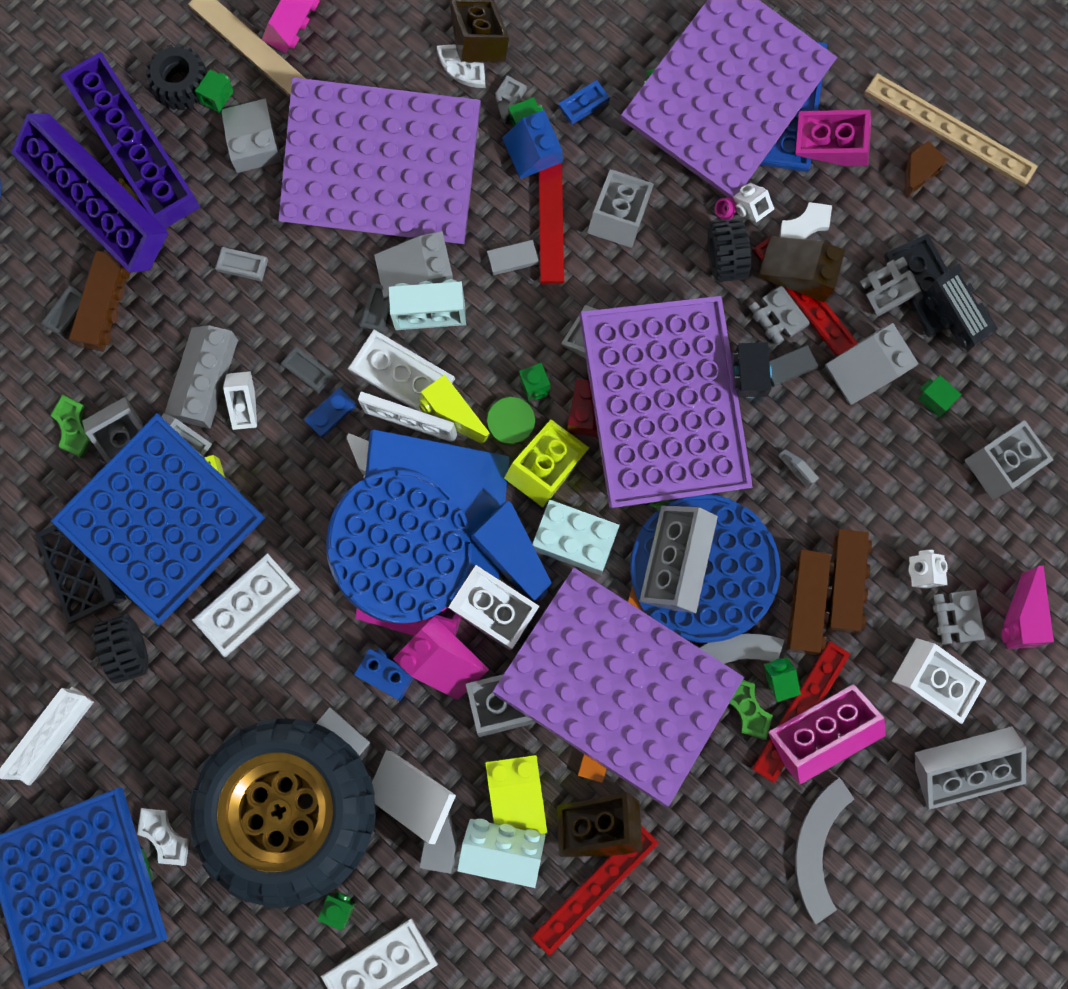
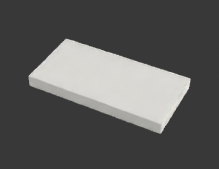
M376 330L372 331L348 368L353 374L420 412L422 411L418 405L420 404L419 398L422 390L444 374L451 383L455 380V377Z
M361 392L358 401L366 414L452 443L456 440L457 432L453 422Z
M267 553L192 621L220 653L227 657L301 590Z
M386 750L372 782L375 804L429 844H435L456 795L394 752Z
M411 918L326 972L321 978L328 989H401L437 966L438 963Z

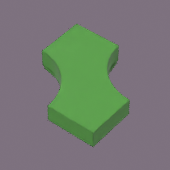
M62 395L50 415L57 420L61 428L62 437L59 447L83 459L92 443L85 433L82 422L85 406Z
M742 680L729 703L740 716L741 733L767 740L773 715L764 711L757 703L755 684Z

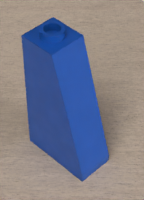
M506 501L483 521L469 537L523 596L531 601H540L548 594L547 588L552 582L510 501Z

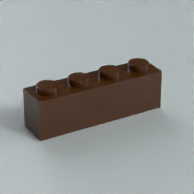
M95 252L69 337L77 347L104 352L106 345H109L111 341V327L117 320V307L119 301H122L124 297L123 287L126 279L130 277V273L110 253Z
M839 529L834 533L832 555L834 571L830 579L832 591L828 602L829 619L826 625V630L857 634L861 632V628H865L866 613H863V603L866 604L868 600V589H865V579H868L870 575V564H867V555H870L872 550V540H869V532Z
M800 550L797 553L786 651L818 655L821 653V650L825 649L826 635H823V627L827 625L829 619V610H825L826 600H830L832 587L828 585V580L834 571V561H831V554Z

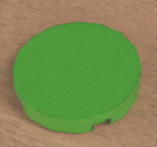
M507 397L493 404L488 412L487 424L495 440L505 445H517L531 436L534 431L535 416L527 402L520 398Z

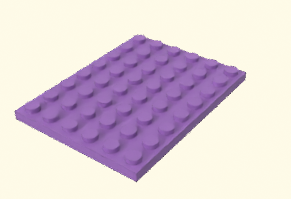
M707 0L621 114L620 119L722 194L733 198L746 185L837 59V56L760 0Z
M292 77L279 221L409 238L443 232L445 242L465 244L481 100Z
M722 296L580 312V324L609 508L753 488L738 394L733 386L734 370Z
M573 568L496 685L492 694L667 808L744 677L587 575Z

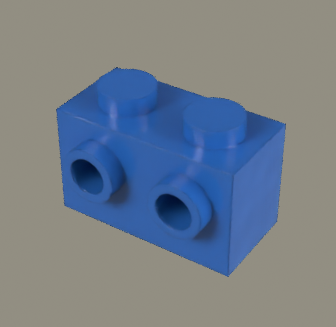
M369 648L354 675L401 701L414 678L398 663L396 664L389 660L390 654L380 648H377L376 652Z

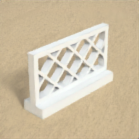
M75 687L70 689L61 688L1 766L0 779L21 780L27 785H32L94 701Z

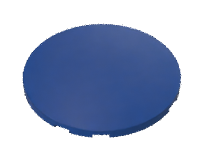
M406 470L380 472L355 484L336 505L328 525L326 538L329 567L343 595L363 613L389 623L403 624L422 621L433 617L447 607L468 578L473 555V545L470 541L468 530L470 527L463 510L458 507L451 493L435 480L420 473Z
M705 494L671 501L665 506L700 507L718 516L697 612H679L639 602L661 509L655 512L643 525L631 554V582L639 604L647 615L691 642L715 643L743 634L757 624L766 614L778 590L780 559L772 534L769 533L766 526L754 512L746 506L744 507L726 497Z

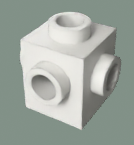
M749 183L733 196L736 203V212L741 217L748 218L754 222H758L774 210L768 190L764 187Z
M934 550L919 551L918 556L909 557V574L912 587L931 588L947 585L946 572L948 567L944 555L934 554Z

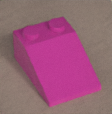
M871 110L799 111L796 156L841 166H868Z
M1037 566L1022 573L1001 633L1002 640L1006 643L1007 649L1034 648L1054 642L1044 566Z
M435 616L393 658L411 677L457 700L467 692L466 683L478 681L489 670Z

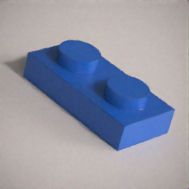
M596 80L560 102L558 108L568 122L573 125L607 104L610 97Z
M339 387L305 419V422L323 439L357 405Z

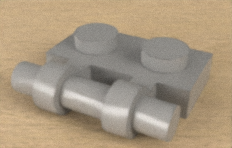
M904 257L896 261L894 259L887 263L886 267L877 272H870L868 277L860 281L864 289L873 285L875 290L866 295L878 316L922 293L910 270L901 274L900 269L908 265ZM892 274L894 279L882 285L880 280Z
M783 286L778 287L762 298L761 301L765 308L761 309L757 302L749 306V309L754 314L752 316L754 320L760 322L766 330L765 335L768 339H772L776 345L784 341L780 334L782 331L790 338L806 328L810 323ZM771 314L778 324L773 325L767 316Z
M976 590L950 593V603H945L944 594L933 595L935 602L933 611L937 613L939 624L937 633L941 635L942 645L952 644L951 634H956L958 643L985 639ZM952 611L953 626H949L947 612Z

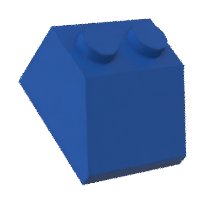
M545 110L522 118L502 137L520 179L563 162L562 148Z

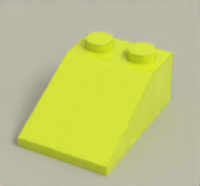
M445 374L421 391L420 404L418 406L423 413L453 422L456 432L481 444L487 440L490 434Z
M550 420L514 460L504 479L541 507H544L586 454L589 447L553 420Z
M537 755L485 762L494 824H509L517 829H532L540 834H546L547 827Z

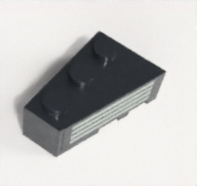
M957 264L938 277L923 297L928 308L934 310L940 317L941 324L953 333L957 344L969 352L988 339L998 328L983 303L978 304L971 293L975 289L971 283L966 285L959 273L963 269L960 264Z

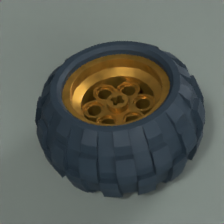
M274 718L259 721L257 724L243 730L240 729L226 738L224 743L213 754L209 755L201 767V774L195 789H192L189 802L192 827L189 831L192 844L197 849L203 862L202 866L214 881L220 883L234 897L245 902L271 908H285L305 904L328 894L341 885L363 859L375 826L376 814L373 784L357 752L350 744L330 729L301 719ZM289 777L293 782V786L286 793L282 790L281 783L284 778ZM260 788H265L268 792V798L263 803L257 799V792ZM308 793L313 798V804L310 808L305 809L301 804V799L303 795ZM277 805L286 808V812L283 813L284 818L275 815V812L278 810ZM257 814L263 818V826L260 829H256L252 825V819ZM302 820L306 821L309 826V830L304 836L297 832V825ZM276 831H280L284 836V841L280 846L275 845L272 841V836Z

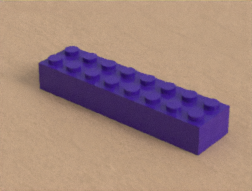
M101 52L61 74V77L148 213L164 229L201 208Z
M27 114L11 153L129 273L150 270L168 232L50 114Z

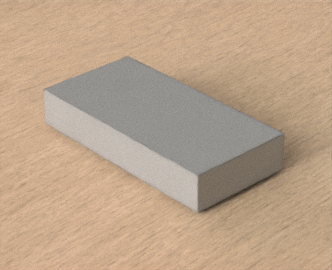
M533 240L487 251L493 275L539 264Z
M221 247L215 269L217 272L262 282L268 259L264 256Z

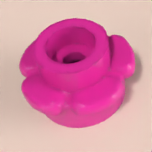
M721 198L716 202L715 213L718 217L725 220H730L736 213V203L733 202V198Z

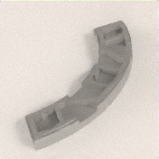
M741 634L729 640L707 643L700 647V649L723 664L737 660L772 662L775 659H779L784 639L762 634Z
M840 777L830 783L817 796L804 817L796 843L795 872L800 895L815 925L837 910L826 888L822 859L829 829L839 813L854 800Z

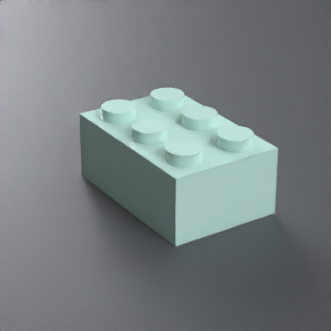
M449 279L443 281V283L434 284L430 281H423L419 285L398 283L395 286L389 287L390 315L395 330L466 325L462 281L457 282L456 280Z
M549 500L532 545L535 551L540 554L602 576L619 525Z
M470 819L462 843L457 871L535 888L545 834H540L532 829H517L509 824H493L485 819Z

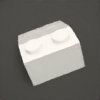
M475 565L448 608L488 637L511 650L539 606Z
M916 638L892 682L949 718L963 724L986 680L935 643Z

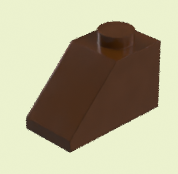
M929 140L922 146L917 144L908 153L910 157L905 164L904 195L907 198L938 174L948 161Z

